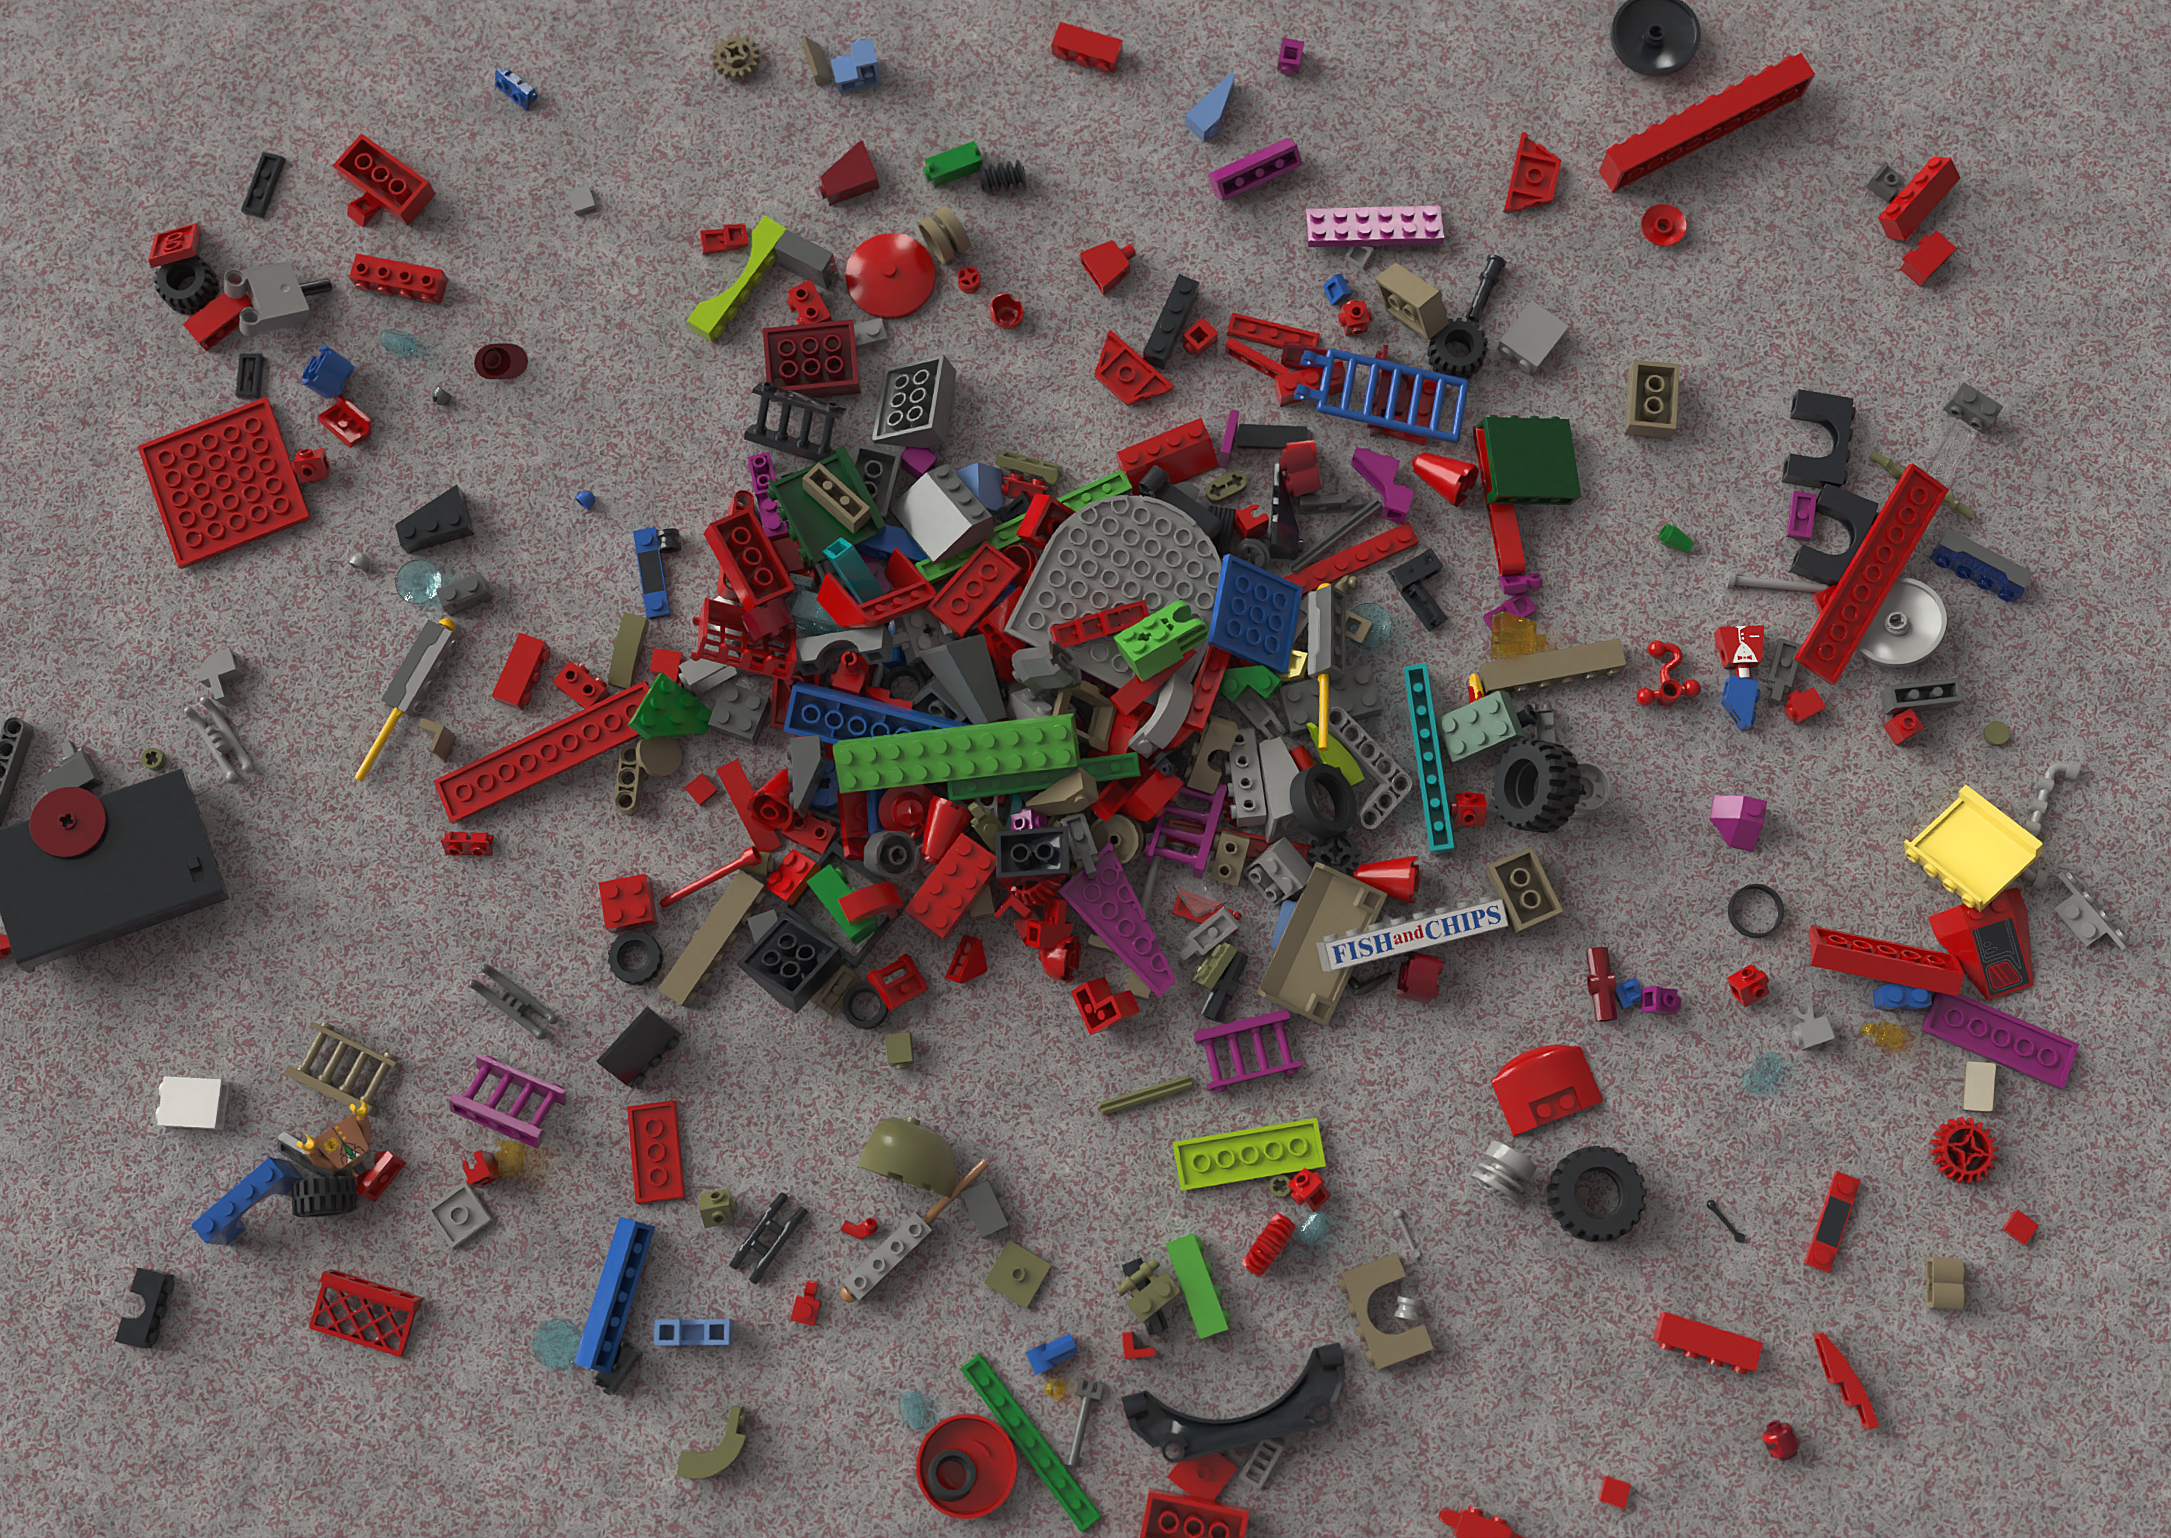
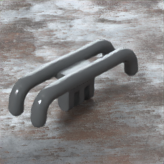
M488 964L481 965V971L506 990H503L498 996L475 979L469 981V987L519 1023L537 1039L543 1040L546 1037L544 1030L524 1016L523 1013L530 1007L550 1024H556L558 1017Z

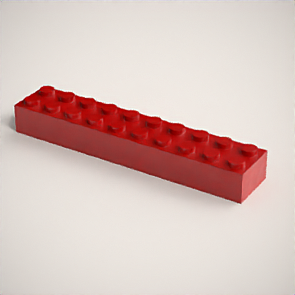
M1802 53L1795 56L1789 55L1779 64L1767 66L1758 75H1749L1742 83L1736 86L1732 84L1725 88L1722 93L1718 95L1712 94L1698 105H1690L1683 113L1679 115L1673 114L1665 122L1659 125L1657 123L1653 124L1645 132L1639 135L1635 133L1621 144H1613L1607 149L1599 173L1611 192L1614 193L1804 96L1815 73Z

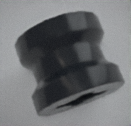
M667 528L656 533L657 539L660 541L658 546L660 553H675L682 549L681 543L678 541L680 536L678 529Z

